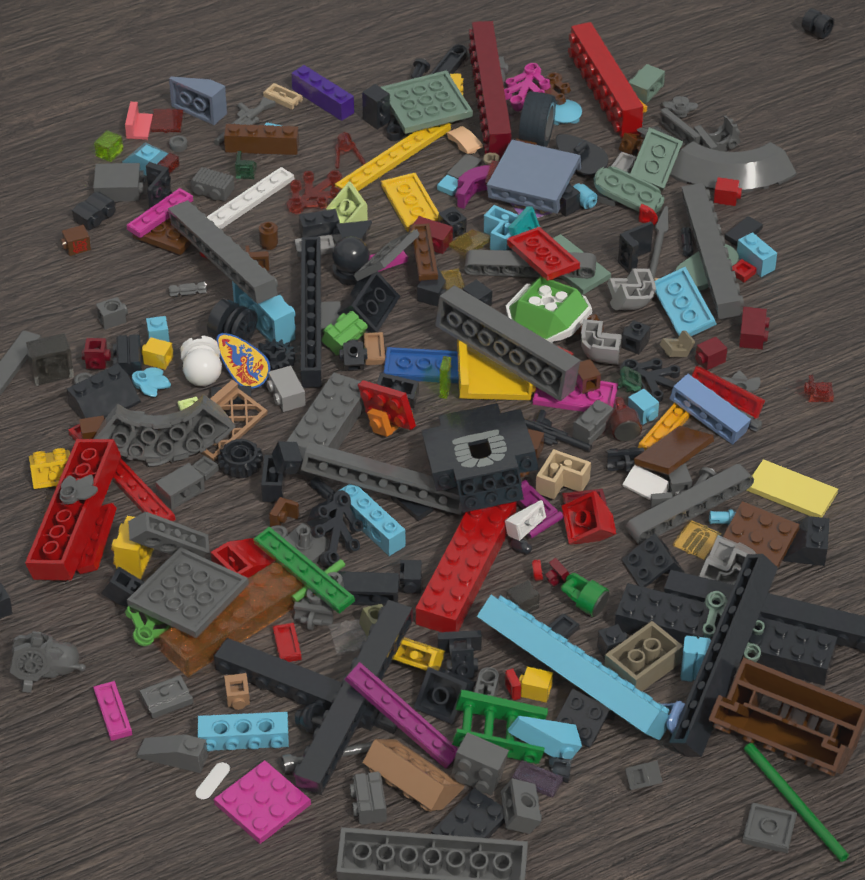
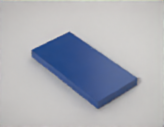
M387 347L384 373L415 381L459 383L458 351Z

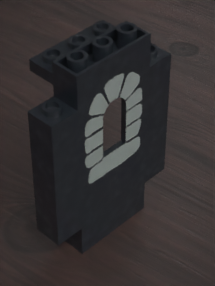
M498 403L439 415L440 426L421 430L436 491L457 487L462 513L524 500L520 473L538 470V463L521 409L501 413ZM489 443L492 452L490 456L483 459L472 458L468 446Z

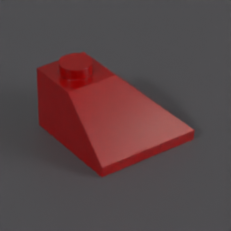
M592 491L562 505L568 543L570 545L598 542L616 534L613 514L596 491Z

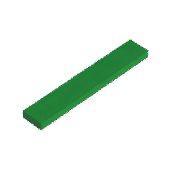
M268 527L253 539L259 548L339 614L355 602V597L271 527Z

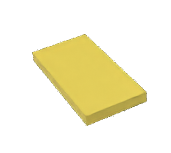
M764 459L752 475L754 483L746 490L814 517H823L838 494V489Z

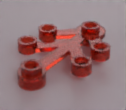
M332 170L329 172L327 179L313 188L314 173L312 171H305L303 173L305 194L300 197L301 181L292 180L290 182L292 198L287 201V207L294 214L303 212L306 207L326 208L328 206V198L334 199L341 191L340 188L335 187V183L342 180V174L338 170ZM328 186H333L330 191H323Z

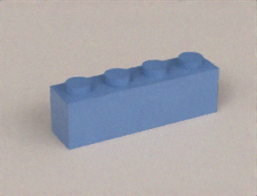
M687 374L673 386L670 400L732 445L747 432L751 419L691 375Z

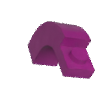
M497 165L475 167L459 177L458 189L455 195L457 207L464 209L475 193L488 190L487 183Z

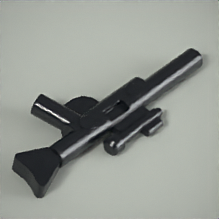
M539 410L536 420L530 421L524 418L528 429L544 433V443L548 445H557L558 442L556 440H559L587 452H590L592 449L591 444L570 437L567 432L552 427L551 421L545 418V410Z

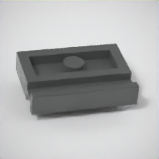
M181 675L140 690V696L152 719L193 704V697L190 695Z

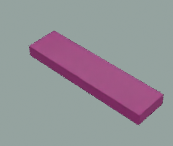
M181 188L177 189L127 224V230L139 238L143 237L169 218L168 208L187 200L191 203L193 196Z

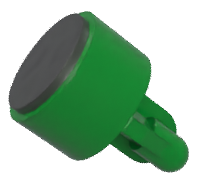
M576 573L569 574L566 582L561 586L562 592L576 602V607L592 617L597 616L602 611L610 595L609 589L594 580L588 581Z

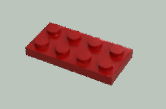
M540 227L507 238V245L547 281L580 269V262Z

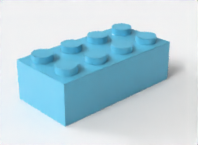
M232 281L234 302L257 313L256 329L269 342H272L273 339L279 342L282 339L283 344L295 340L296 325L294 317L296 314L293 307L289 306L281 295L257 304Z

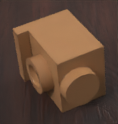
M247 674L224 676L228 707L240 710L246 705H250ZM241 683H243V685L230 686V685H233V684H241Z

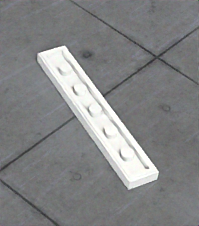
M280 167L207 216V218L213 221L218 228L222 229L294 180V175Z

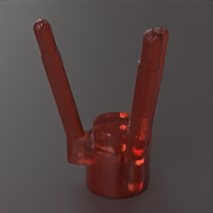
M346 132L339 134L337 137L338 144L335 145L336 169L339 168L340 150L349 151L351 148L361 163L365 165L366 162L352 141L350 134Z

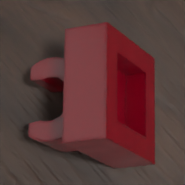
M554 558L549 562L552 570L548 571L545 575L553 587L559 584L560 581L565 583L569 575L568 570Z

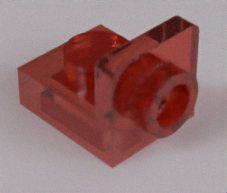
M809 375L808 382L804 384V392L808 394L809 402H833L832 382H814L813 375Z

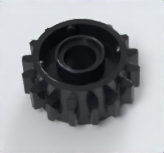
M232 440L225 444L223 449L219 450L218 463L220 464V469H224V474H228L231 477L247 478L257 473V469L262 467L263 454H261V448H257V444L250 440Z

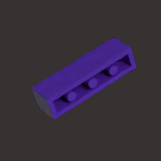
M305 65L291 73L292 90L334 117L343 121L354 113V96Z

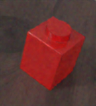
M718 177L714 203L736 206L737 199H741L742 188H739L740 180Z

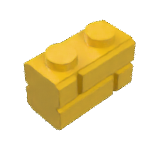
M404 637L393 659L427 671L430 666L441 667L445 651Z

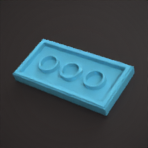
M686 267L654 281L656 285L655 293L678 336L682 331H687L690 336H693L717 325Z

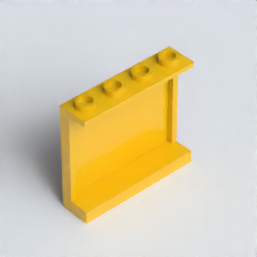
M457 339L459 398L531 400L532 392H535L536 386Z

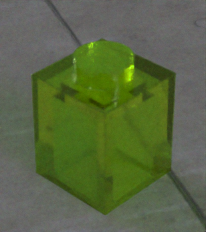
M108 130L94 142L96 157L112 162L123 151L122 136Z

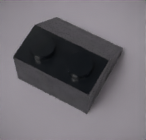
M808 516L796 522L799 524V530L783 561L825 566L830 518Z
M430 666L427 669L414 708L453 725L463 712L456 710V702L461 689L473 692L476 682L442 667Z

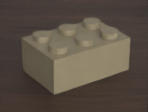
M651 621L605 654V667L610 668L619 677L635 685V688L644 691L682 662L683 645Z

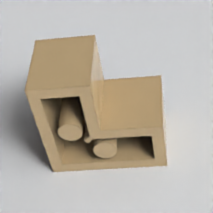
M553 449L536 476V491L540 495L551 499L556 498L563 486L575 491H583L590 480L591 462Z

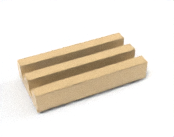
M275 83L263 92V96L267 99L274 100L276 103L289 109H294V105L297 106L298 101L301 102L303 100L302 95Z

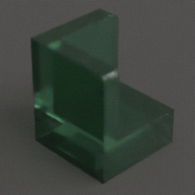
M238 151L235 163L236 179H254L257 163L250 160H242V151Z

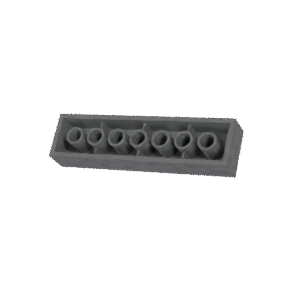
M455 285L440 295L436 326L559 401H562L575 390L580 365L578 358Z
M341 827L336 870L337 879L525 880L528 841Z

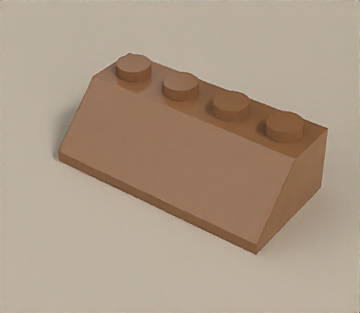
M375 739L363 761L369 767L368 770L370 772L381 773V776L386 779L385 782L387 784L403 790V795L413 800L416 799L421 803L420 806L430 812L432 810H442L464 788V785L396 739Z

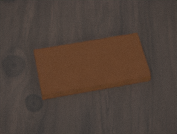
M678 426L634 458V463L636 466L669 475L714 442V435Z

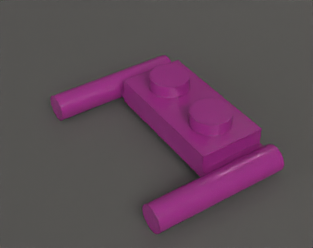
M524 480L521 482L524 500L517 501V504L525 509L542 500L546 518L527 534L528 538L532 539L563 519L564 516L562 512L557 511L554 506Z

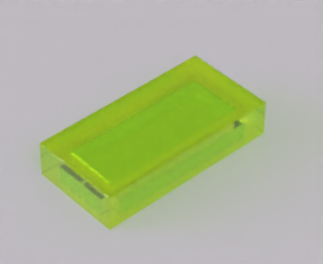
M443 356L440 367V398L448 399L451 387V357Z

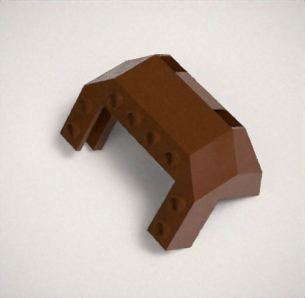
M743 657L728 697L725 698L718 695L709 721L714 722V728L729 734L731 730L743 734V740L753 744L755 740L764 743L762 747L773 752L776 751V748L785 751L783 754L785 757L795 761L797 757L805 760V765L817 769L819 765L818 770L835 776L836 773L842 775L857 747L865 726V705ZM763 695L782 702L777 715L758 708ZM823 719L835 724L830 737L818 732Z

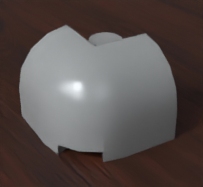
M632 269L627 278H610L607 282L612 295L610 304L615 310L641 309L651 301L656 291V285L650 269Z
M583 319L581 331L583 353L595 362L618 365L622 335L602 333L603 321Z
M718 535L699 577L734 585L746 555L756 553L740 542L736 543Z

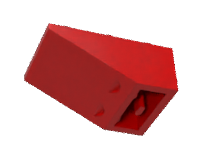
M254 538L230 541L211 551V561L247 577L249 581L247 587L282 567L254 543Z

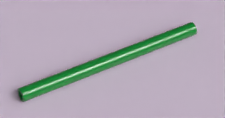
M753 743L746 745L744 751L836 858L840 862L845 861L849 857L847 851Z

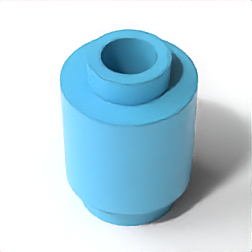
M577 183L573 186L580 192V205L589 209L596 205L597 194L584 184Z

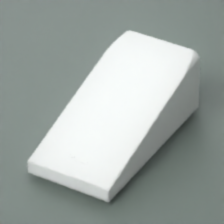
M540 500L506 519L505 525L508 536L520 541L545 519L546 514L543 501Z

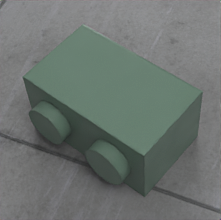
M646 64L637 72L633 79L629 80V84L643 103L647 104L664 86L665 71Z

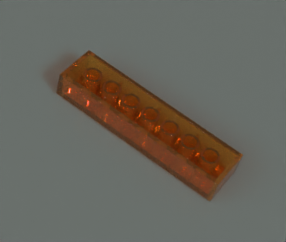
M275 561L248 578L249 585L197 638L174 627L159 635L161 653L185 676L189 677L214 661V655L226 638L241 643L292 610L295 602L291 596L305 585Z

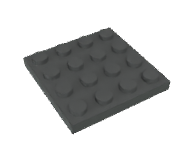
M180 547L127 599L128 606L197 638L249 585V581L245 576Z

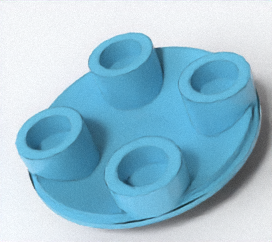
M566 100L562 105L556 104L554 124L578 123L582 115L581 106L571 100Z

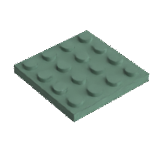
M447 70L381 87L390 93V109L405 134L473 116L471 107Z

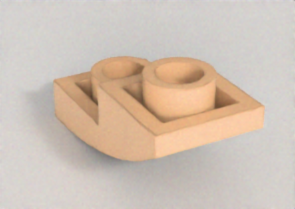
M463 126L447 132L448 139L456 142L458 149L467 154H473L478 149L483 148L479 139Z

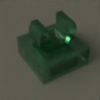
M624 366L620 370L621 378L617 381L618 388L624 385L626 386V392L631 390L638 392L642 388L641 373Z

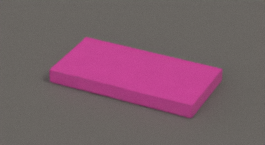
M600 381V389L584 394L575 386V390L562 401L536 387L533 405L585 412L596 400H600L613 408L618 383Z

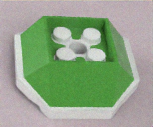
M541 276L532 284H526L506 305V313L510 319L553 344V341L563 340L572 336L583 324V319L587 320L589 315L592 314V307L587 297L583 296L578 289L553 280L547 281Z

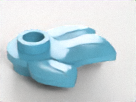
M151 367L132 374L133 385L141 389L148 396L156 397L157 389L171 387L168 378L163 376L164 371L159 368Z

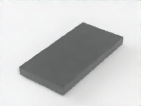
M417 229L389 241L355 273L354 277L356 280H361L384 269L420 235Z

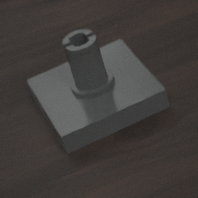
M302 523L284 539L316 564L320 561L321 554L328 551L330 540L324 536L317 539L314 538L311 534L312 528Z

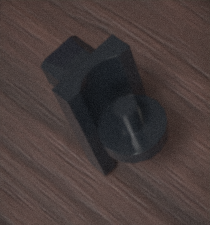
M630 447L629 449L612 448L607 450V470H625V473L630 472L635 465L634 458L644 452V448Z

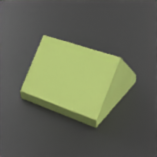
M350 181L326 208V210L336 209L340 223L368 220L367 203Z

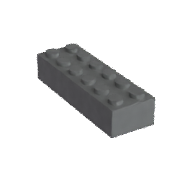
M337 373L331 375L286 441L298 443L302 459H304L309 442L338 450L365 409L358 387L361 381ZM302 464L299 470L297 471V474L312 479L315 476L320 477V475L302 471Z

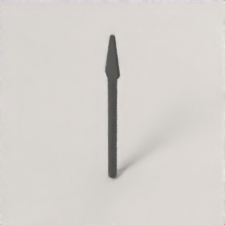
M667 206L664 207L655 226L657 235L649 267L654 280L664 234L668 231Z

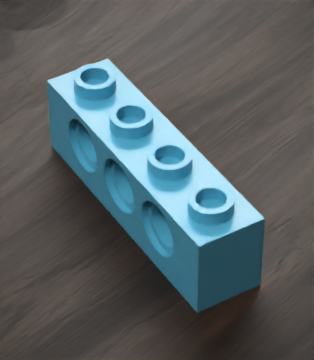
M349 484L340 489L349 494L351 498L350 509L356 520L362 521L364 526L362 531L388 556L406 546L405 529L359 486Z
M271 712L198 716V738L206 739L207 751L289 747L288 713Z

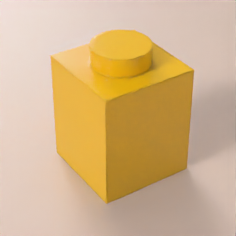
M150 337L147 344H144L141 350L144 364L166 370L173 358L172 343Z
M527 667L525 675L521 674L519 679L521 683V697L547 703L552 688L553 672Z

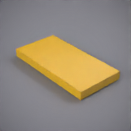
M416 173L381 181L382 189L407 232L418 216L438 222L439 212Z

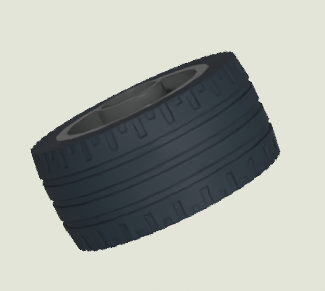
M528 92L520 118V140L535 142L542 147L548 146L556 111V98L554 95Z

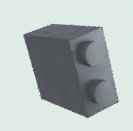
M140 163L96 164L94 193L99 191L115 202L140 201V194H143V182L141 181H144V170H140Z

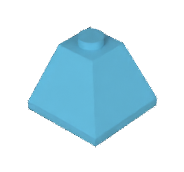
M145 142L123 160L122 163H140V170H144V175L147 176L146 165L149 162L165 166L174 159V156Z

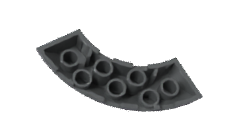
M691 142L678 153L669 176L685 184L688 182L693 184L704 182L705 188H714V191L718 177L740 180L739 188H742V192H752L754 188L768 189L769 185L775 183L780 185L795 177L797 173L785 150L772 142L753 150L741 152L718 151Z
M203 394L189 407L167 415L139 414L117 404L105 418L93 439H114L121 456H125L129 460L138 459L158 463L164 458L174 456V461L188 458L195 453L204 452L206 448L215 443L217 444L235 428V424L220 405Z

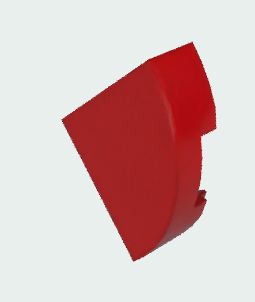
M641 204L639 222L647 223L651 221L656 226L658 216L655 211L649 206Z

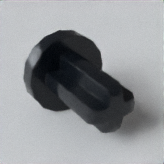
M417 58L414 60L413 65L415 68L411 74V79L422 77L424 72L430 70L431 66L425 59Z

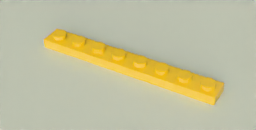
M441 124L415 131L335 183V190L340 192L349 181L352 182L357 191L361 190L449 132L451 124Z

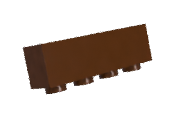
M226 124L224 134L225 152L298 155L299 129L297 126Z

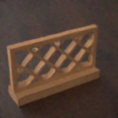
M234 380L227 383L210 399L220 405L223 410H231V416L228 417L233 423L234 421H245L246 425L243 428H234L230 432L232 433L231 439L221 440L217 444H213L218 445V450L214 454L207 449L204 452H200L212 461L218 458V455H220L219 450L223 449L225 444L232 440L240 439L268 413V410L238 388V383ZM239 396L244 400V404L233 405V400ZM245 409V416H233V410ZM247 409H256L260 413L256 416H248Z

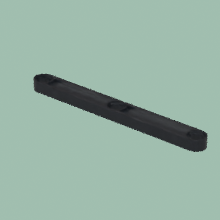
M460 44L454 45L431 74L446 70L449 75L454 74L466 59L467 48ZM396 118L392 120L386 129L387 139L390 141H399L405 135Z

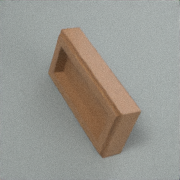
M383 332L364 333V348H367L368 360H365L366 365L385 364Z

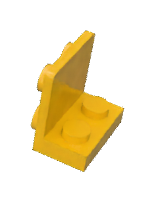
M57 448L50 453L37 451L29 456L34 489L58 485L70 456L69 450Z

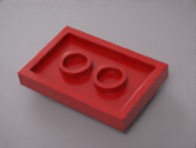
M364 380L358 384L366 414L373 408L386 412L392 425L412 430L416 426L405 392Z

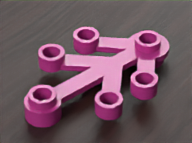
M527 64L524 73L508 78L505 81L507 87L504 89L506 100L510 99L511 107L515 111H521L528 90L545 93L544 90L551 87L550 81L541 75V68L538 64ZM533 79L539 82L540 88L532 82ZM520 90L518 95L512 97V93Z

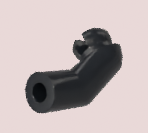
M512 538L511 546L514 550L525 555L532 551V545L528 544L526 540L521 539L519 541Z

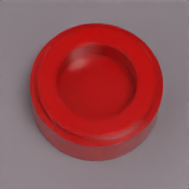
M540 559L533 560L534 580H543Z

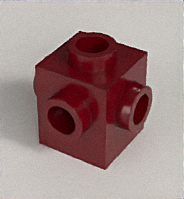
M86 338L85 349H82V361H85L86 369H106L107 361L111 359V350L107 349L106 338Z

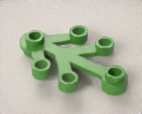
M130 606L127 607L125 614L128 618L132 619L136 629L133 632V639L137 644L149 646L156 638L165 637L168 640H172L176 637L178 629L168 625L166 628L153 630L155 625L163 624L164 622L145 614L147 622L144 625L139 615L140 611Z

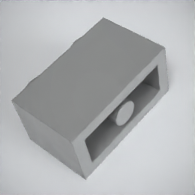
M291 366L269 372L268 390L273 392L276 405H280L283 412L306 406L305 391Z

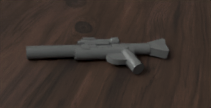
M263 97L260 105L254 109H249L240 102L237 105V108L240 110L238 112V119L231 124L254 125L260 120L256 116L263 110L274 107L275 101ZM225 132L214 140L216 145L224 142Z

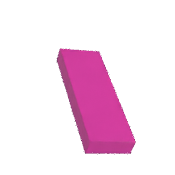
M115 681L94 686V693L110 740L113 741L131 736L132 729Z

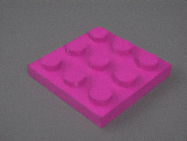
M264 760L214 798V804L261 844L311 805V799Z

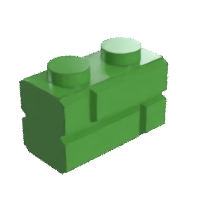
M353 311L347 315L343 313L338 317L335 325L329 324L323 331L325 334L322 342L327 347H330V350L335 355L340 354L339 349H343V343L349 340H358L368 328L367 324L362 319H359V316Z

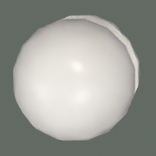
M202 336V339L195 340L189 338L180 348L184 375L193 385L206 387L216 382L221 374L222 363L219 359L220 349L218 343L213 338Z

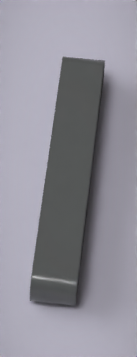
M470 250L466 253L464 270L470 275L541 277L515 251ZM569 252L580 262V269L556 278L594 277L596 256L592 253Z
M736 464L632 518L626 524L625 530L640 545L654 533L660 536L747 490L754 483V477L741 464Z

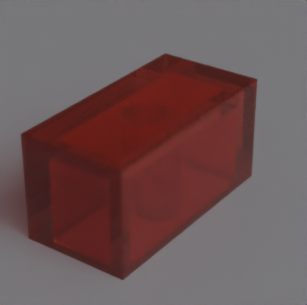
M169 153L157 164L168 167L170 174L179 166V156Z

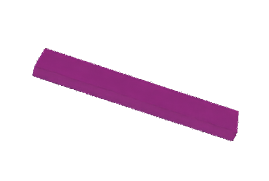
M359 662L344 679L445 769L455 759L458 748L453 746L446 737L362 663Z

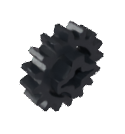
M273 339L272 342L265 340V344L258 343L259 348H256L268 358L271 371L294 366V347H290L289 342L283 344L282 339L279 342Z

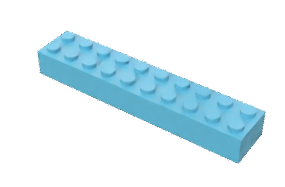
M490 595L477 615L478 618L645 734L658 740L662 738L668 729L666 723L669 718L668 713L670 709L654 701L645 692L635 688V685L619 677L616 672L602 665L600 661L586 654L578 646L568 642V639L552 631L549 626L536 620L533 615L520 609L514 602L501 595L499 598Z

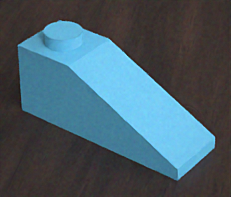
M518 716L508 728L510 734L526 743L544 747V752L552 757L572 759L582 747L575 724Z

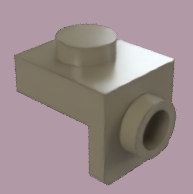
M682 331L678 339L663 338L660 346L669 357H687L695 341L687 331Z

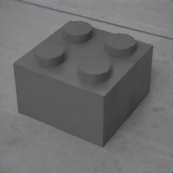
M467 732L456 753L451 778L492 796L503 775L509 750Z

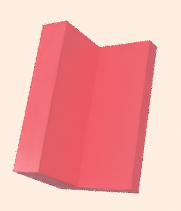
M130 102L125 123L126 139L148 140L153 114L139 113L138 102Z

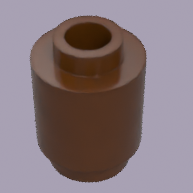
M264 222L259 226V241L266 250H272L278 244V227L273 222Z

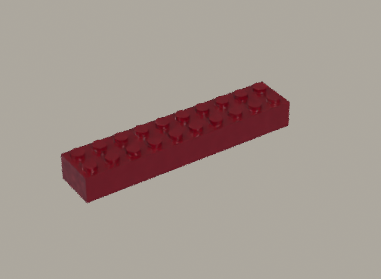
M493 21L472 22V29H469V54L472 75L474 76L477 109H481L479 110V121L482 120L480 127L481 132H484L482 133L484 154L496 153L499 155L500 162L511 142V128Z

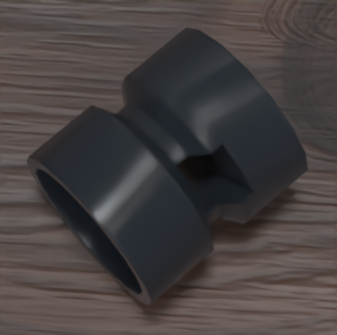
M814 8L809 9L802 19V28L809 32H814L815 35L821 38H826L834 27V18L826 14L822 15V12Z

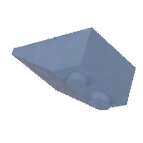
M169 78L172 107L212 125H215L227 114L224 85L209 79Z

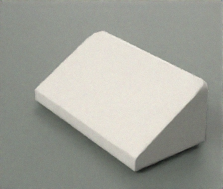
M634 465L625 479L623 487L650 500L651 494L668 493L669 482L640 466Z

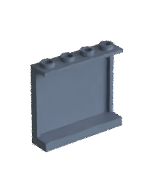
M511 140L487 183L488 198L522 206H533L535 209L558 214L560 198L575 170H581V156Z

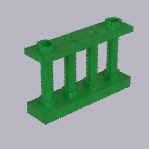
M461 689L456 702V710L464 711L462 729L457 728L452 740L453 746L460 747L468 732L509 750L508 758L539 764L545 748L514 741L515 736L508 732V728L518 716L546 720L548 708ZM472 714L485 716L484 734L471 732ZM494 718L507 721L505 739L493 736Z

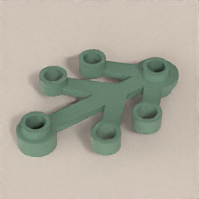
M719 591L710 592L705 599V605L709 609V614L702 633L708 638L713 637L716 630L714 624L717 614L720 617L722 616L728 601L726 596ZM717 600L720 604L714 605L712 601ZM757 620L755 625L761 626L762 629L756 630L754 628L752 633L761 635L764 632L765 625L762 621ZM711 628L713 631L709 633L705 629ZM748 642L743 657L757 662L761 655V649L758 645ZM748 653H753V654L755 655V657H754V658L748 657L747 654H748Z

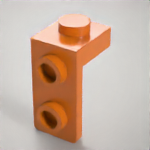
M373 408L367 412L370 420L369 423L374 433L388 437L399 428V426L390 424L386 412Z

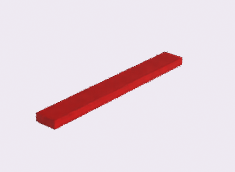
M80 424L68 429L69 435L75 441L76 439H82ZM120 458L112 481L142 513L149 512L170 521L176 520L175 514Z

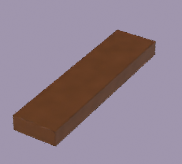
M430 224L411 225V231L417 229L420 234L413 241L419 281L438 279V271Z

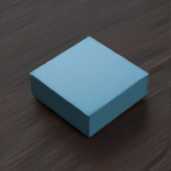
M446 175L437 185V190L453 196L458 189V179Z

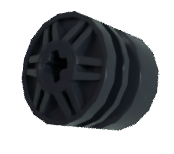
M224 298L212 309L208 318L207 332L216 339L219 334L226 333L249 342L257 326V313L252 309L239 306L238 303Z

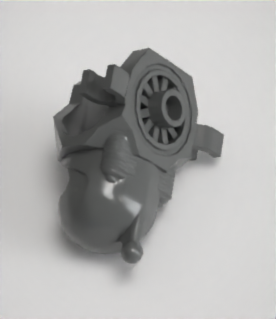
M37 631L14 638L11 650L13 655L9 671L17 678L22 679V692L31 693L33 681H38L43 677L56 678L57 676L67 675L75 669L80 671L86 669L84 664L78 663L79 652L76 646L70 642H59L53 639L52 635Z

